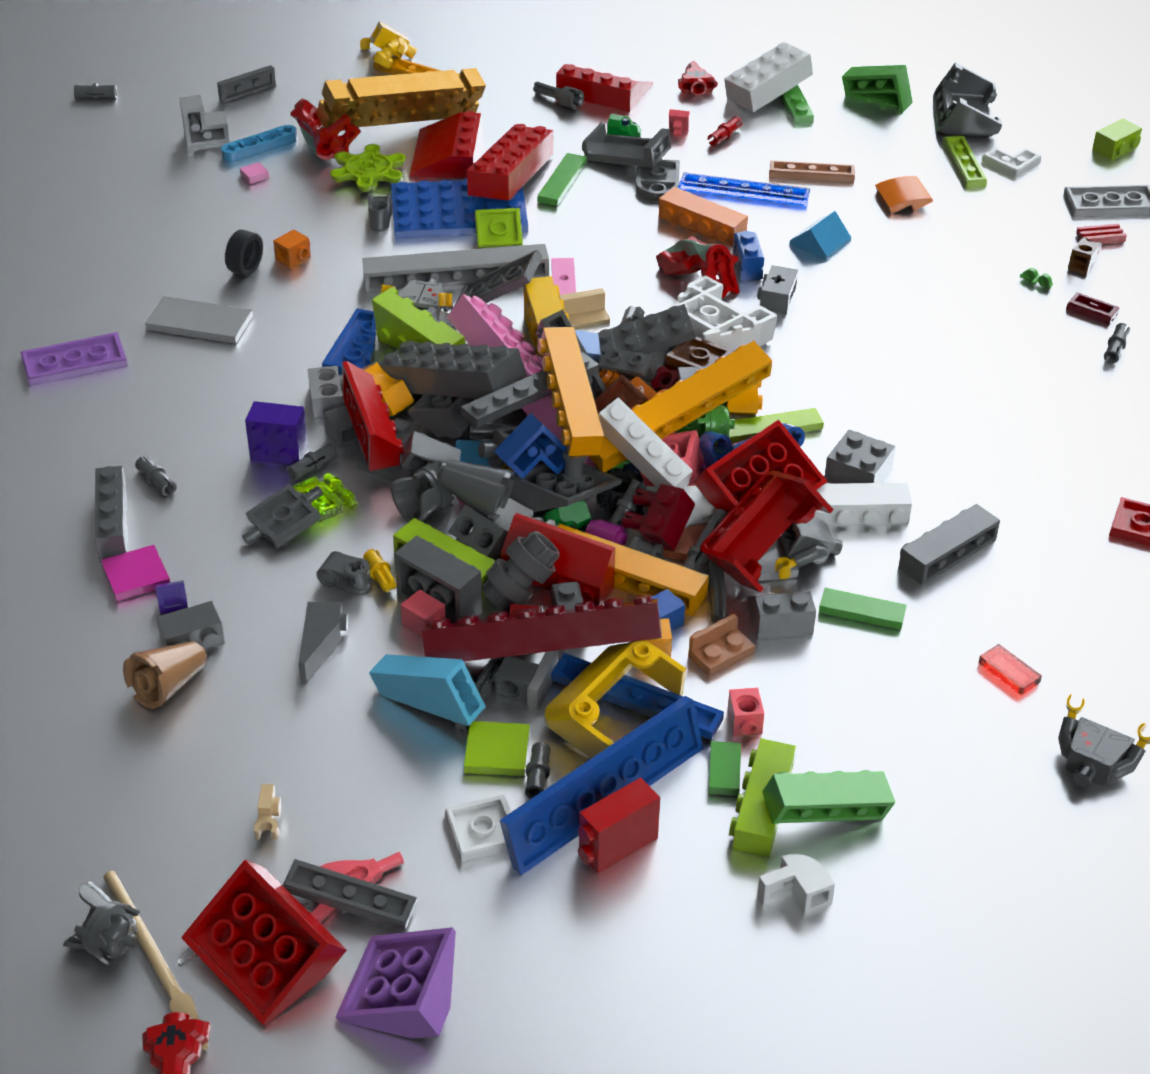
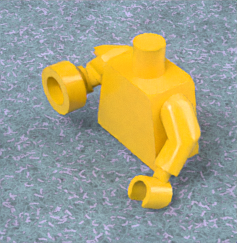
M380 21L370 38L365 37L360 40V49H371V43L382 49V51H377L374 54L372 60L387 69H390L393 64L392 55L400 59L403 55L413 59L417 48L409 44L410 41L406 36Z

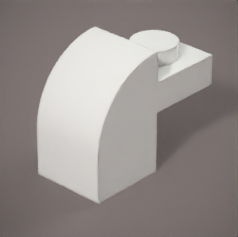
M788 854L781 857L780 869H772L759 876L757 897L764 906L792 895L803 914H807L833 904L836 883L824 866L817 860L801 854Z

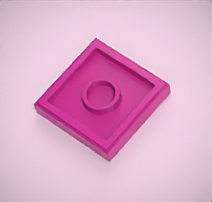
M155 545L101 559L102 568L116 601L156 590L155 585L170 583V578Z

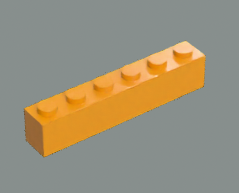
M574 327L543 328L542 338L538 339V353L543 355L542 368L544 372H547V388L552 390V407L557 409V426L562 428V445H566L569 456L600 455L604 434Z
M562 524L557 526L615 547V589L635 596L651 594L652 597L668 589L676 597L682 599L685 604V614L691 616L695 615L707 597L709 576Z

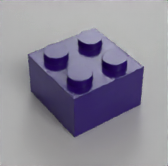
M254 401L245 419L250 461L292 465L303 459L308 449L304 407Z

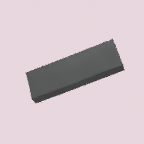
M269 65L217 82L219 101L226 103L276 86L274 67Z

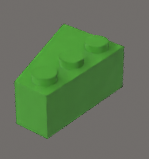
M906 64L852 66L841 76L846 96L866 102H877L882 107L890 106L897 108V111L902 113L913 103Z

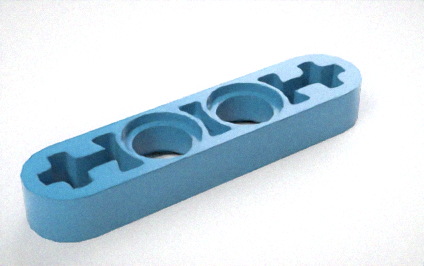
M283 125L227 143L221 147L222 158L227 162H235L294 143L298 138L297 128L293 125Z

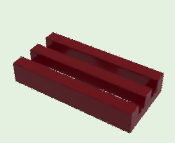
M1076 292L1067 302L1066 310L1110 325L1115 317L1118 316L1120 307Z

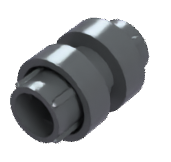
M537 531L530 532L526 538L518 536L506 549L510 559L505 561L498 558L486 571L488 579L483 583L482 590L493 604L504 611L510 610V604L524 605L535 594L532 583L537 581L544 584L556 571L553 564L559 558V551L548 538Z

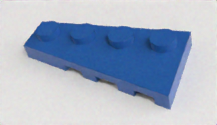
M356 308L323 360L322 367L338 366V373L342 375V362L348 361L361 369L372 364L377 336L374 311Z

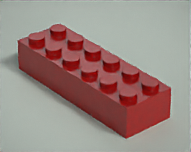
M525 124L513 125L467 169L468 195L509 201L554 154V130L546 129L544 126L526 127Z

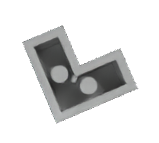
M201 95L179 98L187 147L230 142L224 111L204 113Z

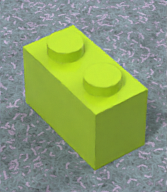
M1124 118L1119 119L1095 132L1092 150L1112 160L1139 146L1143 128Z

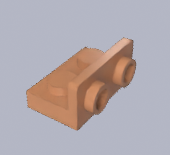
M735 614L720 619L703 630L696 631L689 638L688 657L709 677L755 652V645L737 629L738 617Z

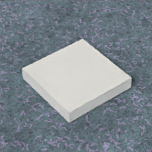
M505 794L445 808V817L461 863L508 851L499 821L511 813Z

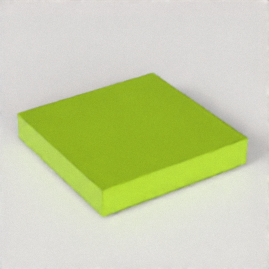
M520 208L475 210L478 249L523 245Z
M473 721L469 725L464 773L525 776L530 724Z

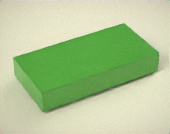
M711 741L708 794L738 796L740 794L741 743Z

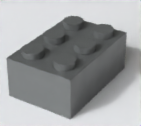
M417 535L394 553L396 587L399 596L407 600L418 590L424 591L445 604L446 619L449 618L450 623H458V619L464 616L480 615L482 613L481 571L475 566L469 565L453 554L440 549Z

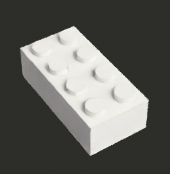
M785 41L777 44L774 48L762 53L756 59L749 61L746 65L723 78L727 99L755 112L814 75L811 53Z

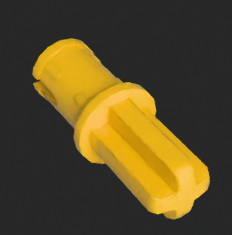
M374 549L367 550L363 555V559L369 563V573L372 579L377 580L384 592L395 589V579L391 574V567L388 562L382 559L377 549L376 551Z

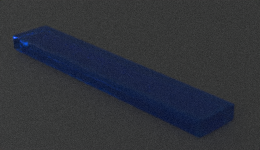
M683 172L679 183V189L684 191L808 206L811 188L689 172Z

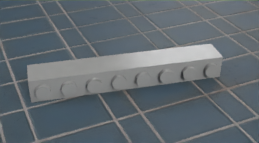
M546 244L362 258L366 293L381 292L382 284L394 286L396 290H400L410 280L424 281L430 277L434 278L437 283H441L443 287L465 285L535 250L541 253L542 259L532 278L549 276V255Z

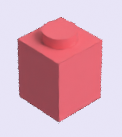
M418 590L400 604L402 625L421 637L422 630L427 628L433 620L446 619L445 604L422 590Z

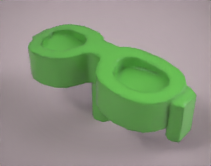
M1029 267L1019 274V278L1031 281L1030 284L1032 286L1038 282L1048 290L1053 287L1052 277L1048 273L1040 275L1036 268Z

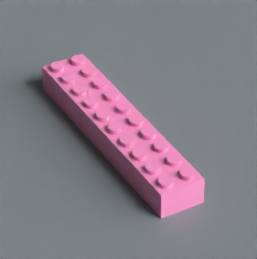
M464 294L461 295L447 318L458 332L465 336V340L470 346L488 345V347L507 346V348H517L527 374L526 377L543 370L542 357L534 352L536 349L523 339L524 335L512 327L513 322L501 314L502 309L493 303H490V305L485 304L477 296L471 298ZM552 394L522 407L527 415L533 414L561 441L562 428L557 426V409L552 407ZM587 455L584 464L596 467Z

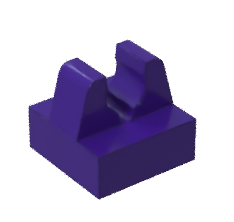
M184 580L155 585L160 615L188 608Z

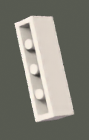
M619 397L599 413L598 416L604 436L657 488H659L660 484H665L683 489L689 484L693 470Z

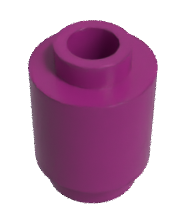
M602 519L597 521L591 520L585 532L623 546L626 545L628 537L624 527Z

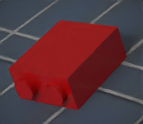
M642 778L635 780L579 812L578 854L582 862L586 865L589 864L597 873L658 839L661 797Z

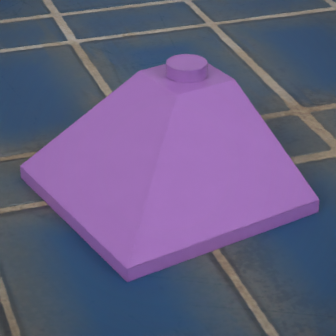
M453 927L371 936L337 1012L336 1019L339 1022L407 1038L440 1036L451 1007L456 931Z

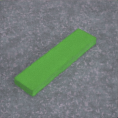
M566 153L537 195V202L558 206L586 165L587 156Z

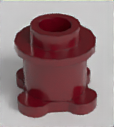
M665 366L659 367L657 369L658 374L652 380L651 385L654 389H659V391L670 389L677 382L678 371L668 370Z

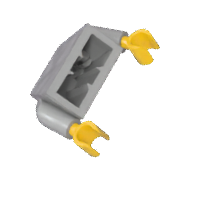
M426 278L424 281L410 280L404 288L398 290V295L401 298L408 297L414 301L413 306L420 311L427 310L429 307L445 312H450L453 309L452 293L443 292V285L437 283L434 278ZM382 284L380 294L391 287L395 289L396 287Z

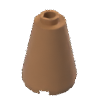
M194 641L135 652L125 659L123 663L124 680L127 687L132 686L137 693L133 697L139 704L148 709H155L162 706L205 667L207 654L205 649Z

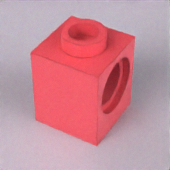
M759 688L729 689L727 711L733 736L763 734L765 712Z

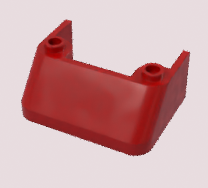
M774 470L769 471L760 477L703 541L700 549L712 562L738 583L761 593L764 589L758 582L762 566L758 563L761 557L792 523L806 524L813 519L816 510L831 514L834 509L807 479Z

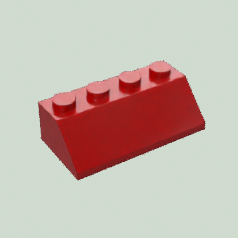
M345 361L342 362V399L369 471L399 466L400 454H403L404 451L401 439L396 438V425L394 420H389L387 402H382L381 386L375 384L371 374Z
M516 513L513 516L501 551V559L505 561L510 559L506 549L518 536L526 538L530 532L537 531L555 545L559 551V558L553 564L556 571L544 584L534 581L532 584L551 591L553 584L577 582L579 583L584 602L594 601V606L602 605L614 589L615 547Z

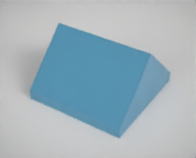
M835 210L814 221L790 239L789 244L827 260L847 245L852 237Z

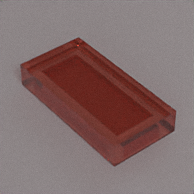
M1000 643L979 655L978 663L1020 695L1041 683L1043 675Z

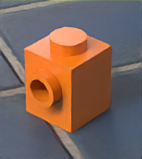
M294 229L273 240L275 260L289 268L311 257L309 238Z

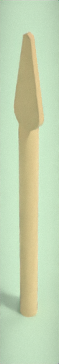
M115 871L105 873L103 878L115 900L135 908ZM140 915L132 916L136 920L138 928L137 940L171 999L169 1004L171 1012H183L190 1015L191 1019L200 1020L192 997L182 992ZM208 1043L202 1045L203 1050H207L209 1047Z

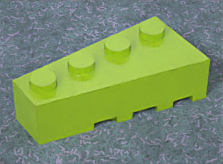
M393 287L372 299L378 341L397 349L406 341H414V343L432 342V344L450 343L451 345L466 344L465 336L443 321L436 322L430 312L425 309L423 311L413 306L414 301L408 297L401 298L398 295V290Z

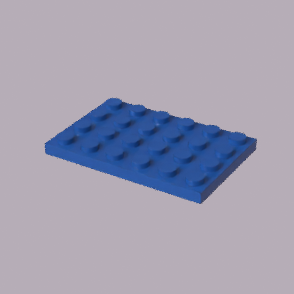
M467 179L413 183L398 182L391 184L395 239L477 235L475 210L520 208L522 233L529 232L523 187L508 201L469 196Z

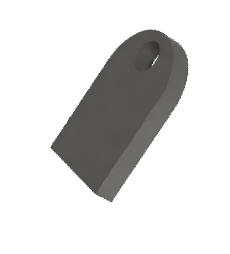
M661 159L654 168L637 166L636 191L641 197L659 201V198L673 187L679 188L680 160Z

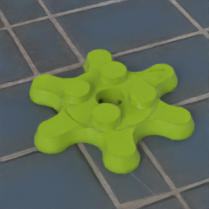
M369 144L364 147V152L360 154H350L345 151L336 153L335 160L343 167L333 169L330 175L335 182L356 181L360 191L368 192L379 181H386L391 184L401 182L403 173L394 168L403 166L406 156L402 153L383 155L379 153V145Z

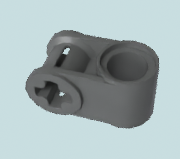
M368 194L369 222L372 229L384 230L389 227L390 214L392 213L391 194L374 197L372 194Z
M333 551L316 572L320 583L329 588L340 589L355 595L365 594L372 588V581L367 574L369 563L363 558Z

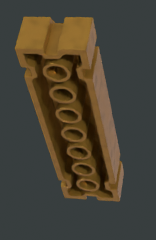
M477 68L462 69L460 73H456L455 70L352 78L348 79V83H343L341 79L325 81L322 90V96L325 100L319 101L316 113L324 129L329 128L344 114L348 115L351 119L350 123L357 127L445 119L460 112L473 111L476 113L479 106L478 100L482 98L486 84Z

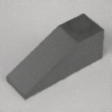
M307 602L298 662L301 684L308 683L339 646L342 640V632L348 630V614H343L342 602Z

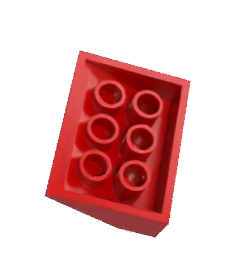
M564 64L556 72L557 88L563 89L565 86H570L582 90L585 102L626 112H631L654 85V81L582 64Z
M473 111L460 112L421 128L418 134L410 177L467 179V169L478 160L482 138L481 113Z
M778 419L705 469L693 483L711 505L729 513L760 477L769 471L774 470L807 479L816 490L828 481Z
M247 860L240 864L181 937L263 1025L270 1023L325 978L347 951L264 867Z

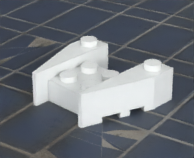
M708 276L691 282L687 286L686 291L678 295L677 301L674 304L671 303L665 309L685 304L695 336L733 351L753 340L759 346H762L774 339L777 320L775 313L760 305L744 313L721 300L723 285Z

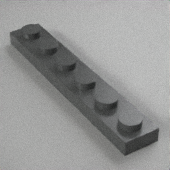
M581 353L587 376L590 377L599 373V364L585 353ZM542 370L461 406V415L478 428L551 395L552 390L547 388V372Z

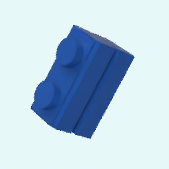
M752 231L736 232L733 241V255L738 257V261L735 264L740 280L754 281L763 279L765 258L757 233Z

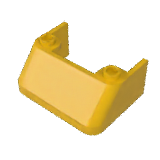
M647 641L611 645L547 705L545 709V723L551 730L591 759L614 744L613 741L592 727L598 720L600 712L596 702L634 666L668 691L682 696L687 668Z

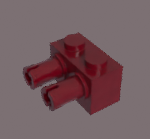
M660 484L657 492L638 488L635 492L641 495L634 494V504L646 506L649 509L646 516L627 511L625 516L629 518L623 517V527L639 531L651 544L656 545L659 543L663 545V549L674 551L696 504L682 488Z

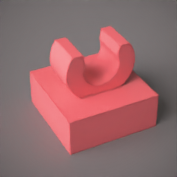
M669 110L668 125L669 129L674 130L673 135L681 136L682 131H689L690 111Z

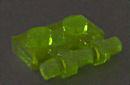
M331 473L325 474L321 482L314 476L292 486L296 491L304 494L316 486L320 487L323 496L311 502V505L320 514L321 519L318 521L319 523L343 513L342 505L348 506L351 510H355L359 505L353 492L345 489L343 482Z

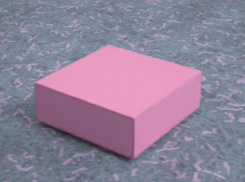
M258 162L241 167L240 175L249 184H254L268 179L269 171Z

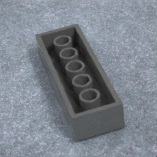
M406 341L400 345L398 350L387 354L384 360L378 363L390 377L396 380H403L411 394L479 399L527 376L519 349L507 348V346L488 347V345L469 346V344L451 345L450 343L432 344V342L414 343V341Z

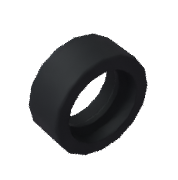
M239 229L234 232L225 250L227 269L244 276H250L255 272L263 255L262 238L257 233Z

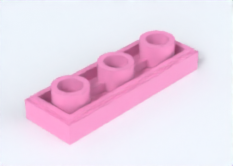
M551 258L552 279L554 285L559 286L560 295L575 293L574 258Z

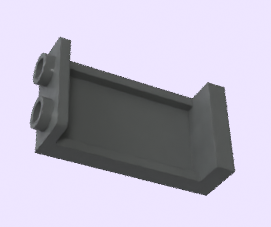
M600 123L582 142V151L584 156H587V161L654 168L671 149L670 132L667 128H661L653 138L607 134L605 123Z

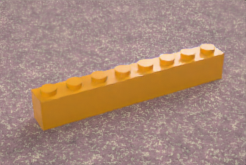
M753 340L746 345L739 346L731 354L718 358L705 369L697 370L684 381L676 382L673 387L663 393L655 394L642 405L634 406L631 410L660 439H663L770 377L773 360ZM605 436L600 455H588L598 469L603 472L627 460Z

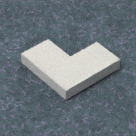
M995 147L982 155V162L1015 178L1041 163L1042 160L1040 154L1027 148L1011 155Z

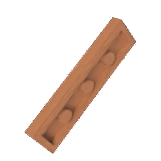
M770 160L769 178L855 183V165Z

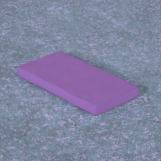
M118 332L20 352L29 386L128 366Z

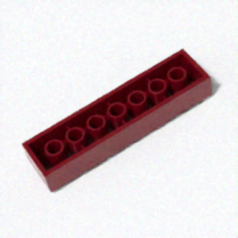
M651 594L634 596V601L624 603L622 598L606 599L604 605L594 606V601L576 603L574 609L566 610L565 605L548 606L545 609L546 612L536 613V608L518 610L519 612H516V616H508L507 612L491 613L487 616V619L479 620L478 615L461 617V619H458V623H450L449 618L433 620L427 628L422 630L425 657L460 659L465 662L662 638L658 598L652 599Z

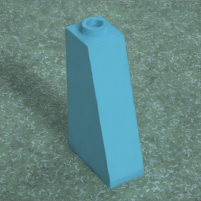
M386 654L369 672L381 696L462 725L469 726L486 707L463 660Z

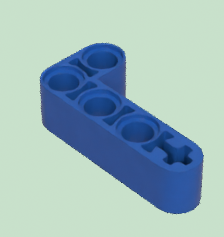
M782 423L801 447L805 441L803 429L791 424ZM713 431L705 432L700 438L699 446L706 467L708 468L747 440L733 446L730 438L726 435ZM717 440V447L713 449L714 442Z

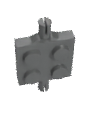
M288 484L246 512L248 520L255 528L242 535L243 540L247 545H250L259 537L268 539L276 548H279L321 519L319 512L311 505V502L323 496L322 490L316 486L304 494L296 491Z

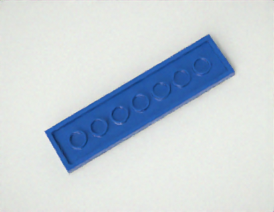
M683 696L499 820L512 868L522 876L578 837L579 812L639 778H642L651 786L703 750L693 699Z

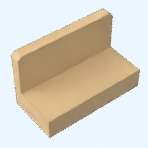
M603 288L560 295V299L564 301V313H568L569 322L574 329L610 323V316L605 309L606 293Z

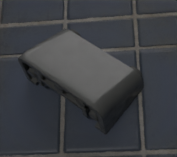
M954 62L933 93L936 131L943 135L992 137L999 134L1003 126L1002 119L998 116L990 117L988 105L992 104L998 95L996 83Z

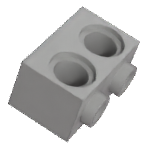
M338 366L308 369L313 418H324V412L344 406L341 391L342 375L339 376Z

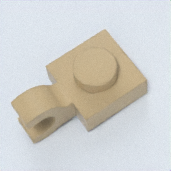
M261 784L257 808L258 819L254 824L255 839L260 840L261 833L265 830H270L272 840H277L279 829L275 816H280L281 798L276 797L274 784Z

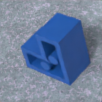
M530 413L494 452L523 479L540 460L558 475L565 467L562 453L567 450V447L562 445V442Z

